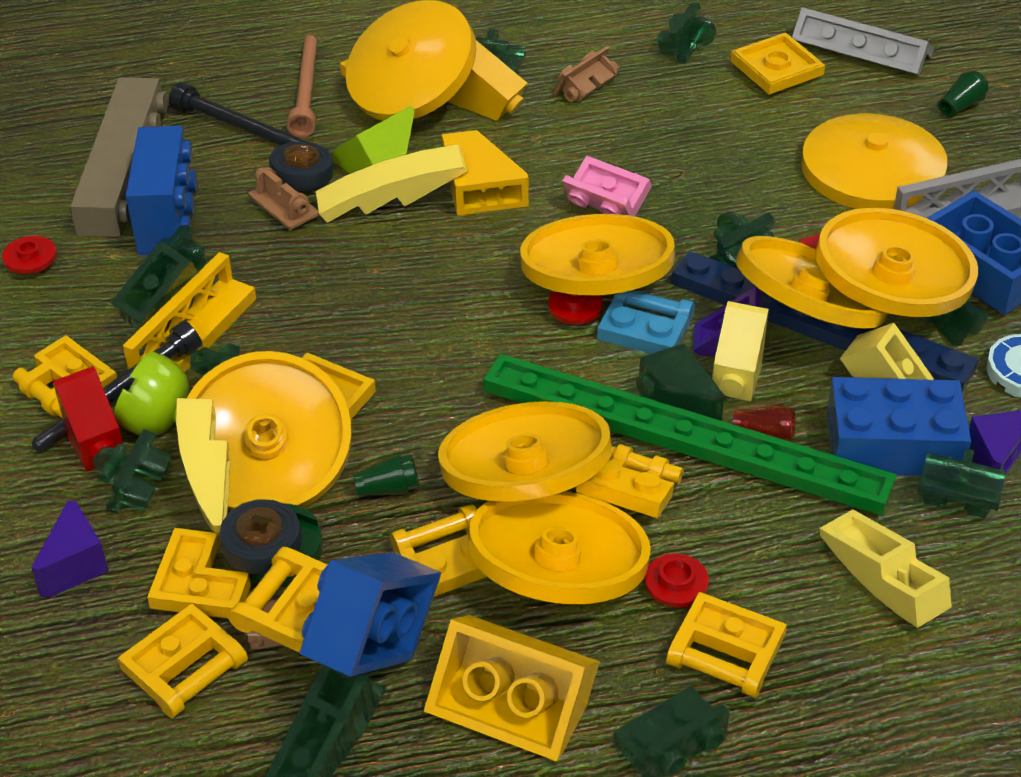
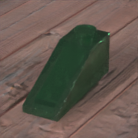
M322 665L265 777H331L365 732L387 688L363 674L350 677Z

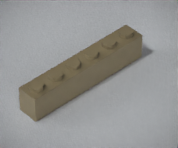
M118 78L70 206L77 236L121 237L125 223L130 222L126 192L138 127H161V115L166 113L168 108L167 94L162 92L159 78Z

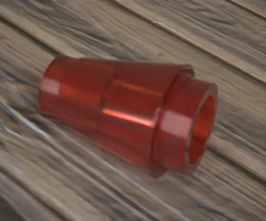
M784 403L744 408L743 410L735 409L732 424L786 441H793L796 429L795 408L785 407Z

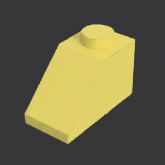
M727 302L714 361L711 393L751 402L762 368L769 309Z
M895 323L857 335L840 358L849 373L857 378L934 380Z

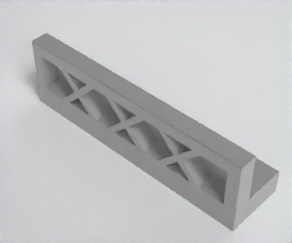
M803 7L792 38L798 43L916 76L920 75L925 58H931L934 48L928 41Z
M1021 159L897 187L894 209L927 218L970 193L981 181L990 179L977 192L1018 218H1021ZM1020 172L1018 182L1003 184L1013 174ZM957 187L948 198L938 199L947 189ZM924 195L914 206L907 207L908 198Z

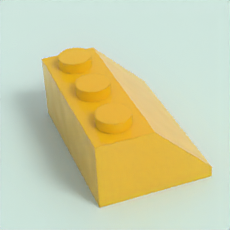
M471 615L450 620L424 712L557 762L560 760L586 709L600 661Z

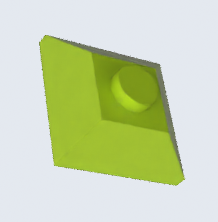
M412 106L363 131L332 151L333 162L351 174L382 161L406 155L415 113Z

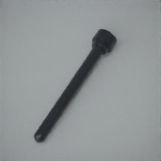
M178 82L170 92V106L184 113L197 110L280 146L291 142H307L201 98L195 87L186 83Z
M182 320L169 330L170 335L165 338L166 343L154 352L170 359L176 355L178 357L184 354L190 356L202 347L203 343L196 330L187 321ZM138 363L103 388L109 404L120 396L123 389L126 391L130 389L135 380L130 375ZM63 418L32 440V447L35 451L44 452L67 435Z

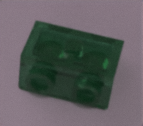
M690 686L614 731L613 744L642 777H662L664 775L670 777L678 773L691 758L703 751L711 752L724 742L727 737L730 710L724 703L711 708L698 692Z

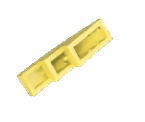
M459 145L422 150L385 160L351 173L316 191L319 214L327 223L357 206L367 215L395 198H398L405 207L467 172L462 149Z

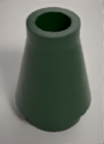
M977 71L962 73L946 95L939 100L938 107L944 115L952 117L957 112L983 101L989 89L987 80Z
M399 452L362 471L353 473L359 498L376 495L410 494L411 489L420 487L412 454L401 456Z

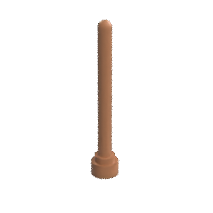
M308 35L304 39L297 104L288 114L287 129L296 137H308L315 129L316 117L310 109L317 39L313 35Z

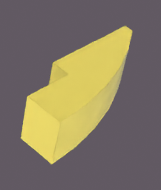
M177 398L176 426L180 453L187 478L204 519L212 532L218 533L219 537L222 521L228 515L231 453L228 442L215 440L216 412L212 399Z
M851 510L819 528L822 539L855 578L887 607L915 627L919 628L952 608L949 577L916 559V549L913 542L855 510Z

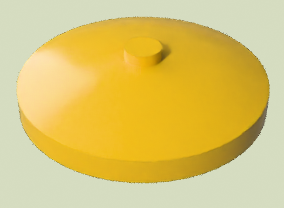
M415 1L390 10L374 21L363 32L349 55L346 66V85L351 97L362 111L372 118L381 121L409 106H412L415 111L413 119L431 113L451 99L468 78L476 57V38L473 29L458 9L441 1Z
M872 113L844 115L830 119L811 131L804 142L801 161L804 176L813 188L828 199L854 209H894L897 187L943 177L946 175L948 165L947 155L943 146L931 133L907 120ZM924 195L908 198L907 207L914 206Z
M861 208L843 212L830 219L824 225L816 247L818 266L825 278L836 289L858 303L894 315L930 317L954 311L970 298L978 277L977 261L969 247L958 236L934 221L895 209Z
M621 214L580 215L551 222L530 233L520 247L521 268L529 280L552 291L574 295L616 294L647 286L666 275L674 265L675 243L667 229L647 219Z
M754 236L743 241L736 257L739 270L752 284L780 303L807 316L846 327L876 328L885 322L889 314L858 303L836 289L821 272L816 260V249L805 244L778 237Z
M274 351L252 352L233 357L206 373L193 387L187 397L188 399L213 400L216 412L215 440L227 441L231 453L229 512L242 503L257 499L275 500L305 508L327 493L340 477L346 465L352 439L351 419L346 401L338 386L323 370L301 357Z
M527 402L496 408L461 423L442 441L438 451V458L444 481L452 489L463 495L487 501H526L562 493L594 477L609 461L612 453V443L607 422L598 413L588 408L563 402Z
M569 491L526 501H487L474 513L468 534L469 554L475 565L488 578L520 595L561 604L599 603L629 593L644 579L648 569L651 550L647 534L631 516L607 502Z

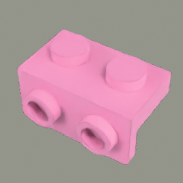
M589 156L585 157L574 178L565 175L562 180L568 195L567 197L572 203L582 208H586L587 205L598 209L602 214L635 216L652 187L650 179Z

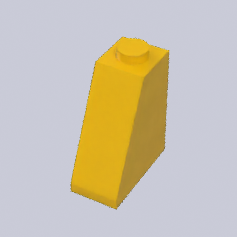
M476 40V57L472 70L462 87L447 102L498 121L507 112L512 115L524 101L521 95L527 82Z
M479 131L442 134V147L459 145L462 149L467 172L448 182L457 216L529 206L528 174Z

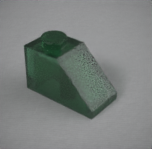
M684 343L640 358L639 376L636 377V386L641 397L722 421L725 395Z

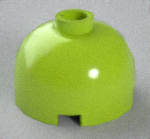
M150 351L131 373L130 377L135 380L129 391L122 390L114 409L117 424L126 431L140 436H156L167 432L176 423L177 398H187L190 391L187 375L182 368L170 358Z

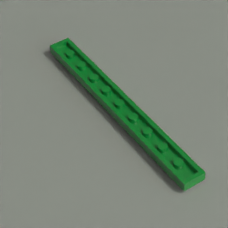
M504 354L498 356L483 379V390L485 392L520 403L547 401L579 405L603 417L612 432L883 516L895 485L897 474Z

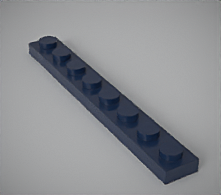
M691 251L673 270L671 278L672 285L725 305L728 301H733L755 287L738 268ZM761 290L760 308L769 309L767 321L845 351L857 335L887 325L883 323L876 328H853L829 323L791 309ZM899 329L934 380H960L963 393L976 372L979 359Z

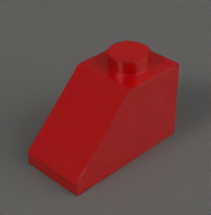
M94 366L54 380L53 385L67 437L84 470L88 472L126 457L119 426Z

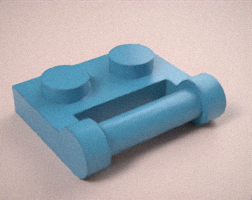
M635 290L616 293L597 328V340L673 359L692 320L695 302L686 299L678 302ZM628 305H631V306H635V307H638V308H642V309H646V310H650V311H654V312H658V313H662V314L674 316L675 319H670V318H667V317H664V316H659V315H655V314H651V313H647V312H643V311L631 309V308H629V307H627V306H628Z

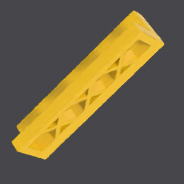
M219 252L123 345L128 369L141 361L150 351H155L166 343L165 338L170 335L169 330L182 320H185L196 330L203 343V346L190 356L184 354L178 357L176 355L171 359L185 372L256 300L255 287L232 278L229 255ZM218 274L219 280L212 286L215 276ZM195 296L192 307L189 309L191 300ZM171 320L170 325H169V328H168V330L165 332L167 323ZM147 343L144 354L140 357L139 350Z

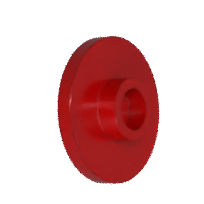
M26 236L16 239L8 244L2 253L5 267L18 274H33L49 267L57 256L55 244L43 236Z
M553 291L548 299V309L555 319L563 323L573 325L585 324L595 320L601 314L603 299L601 295H574Z
M666 554L656 558L649 564L645 575V588L649 595L660 604L669 607L681 608L691 606L699 592L706 594L708 590L709 576L707 570L698 560L684 554Z

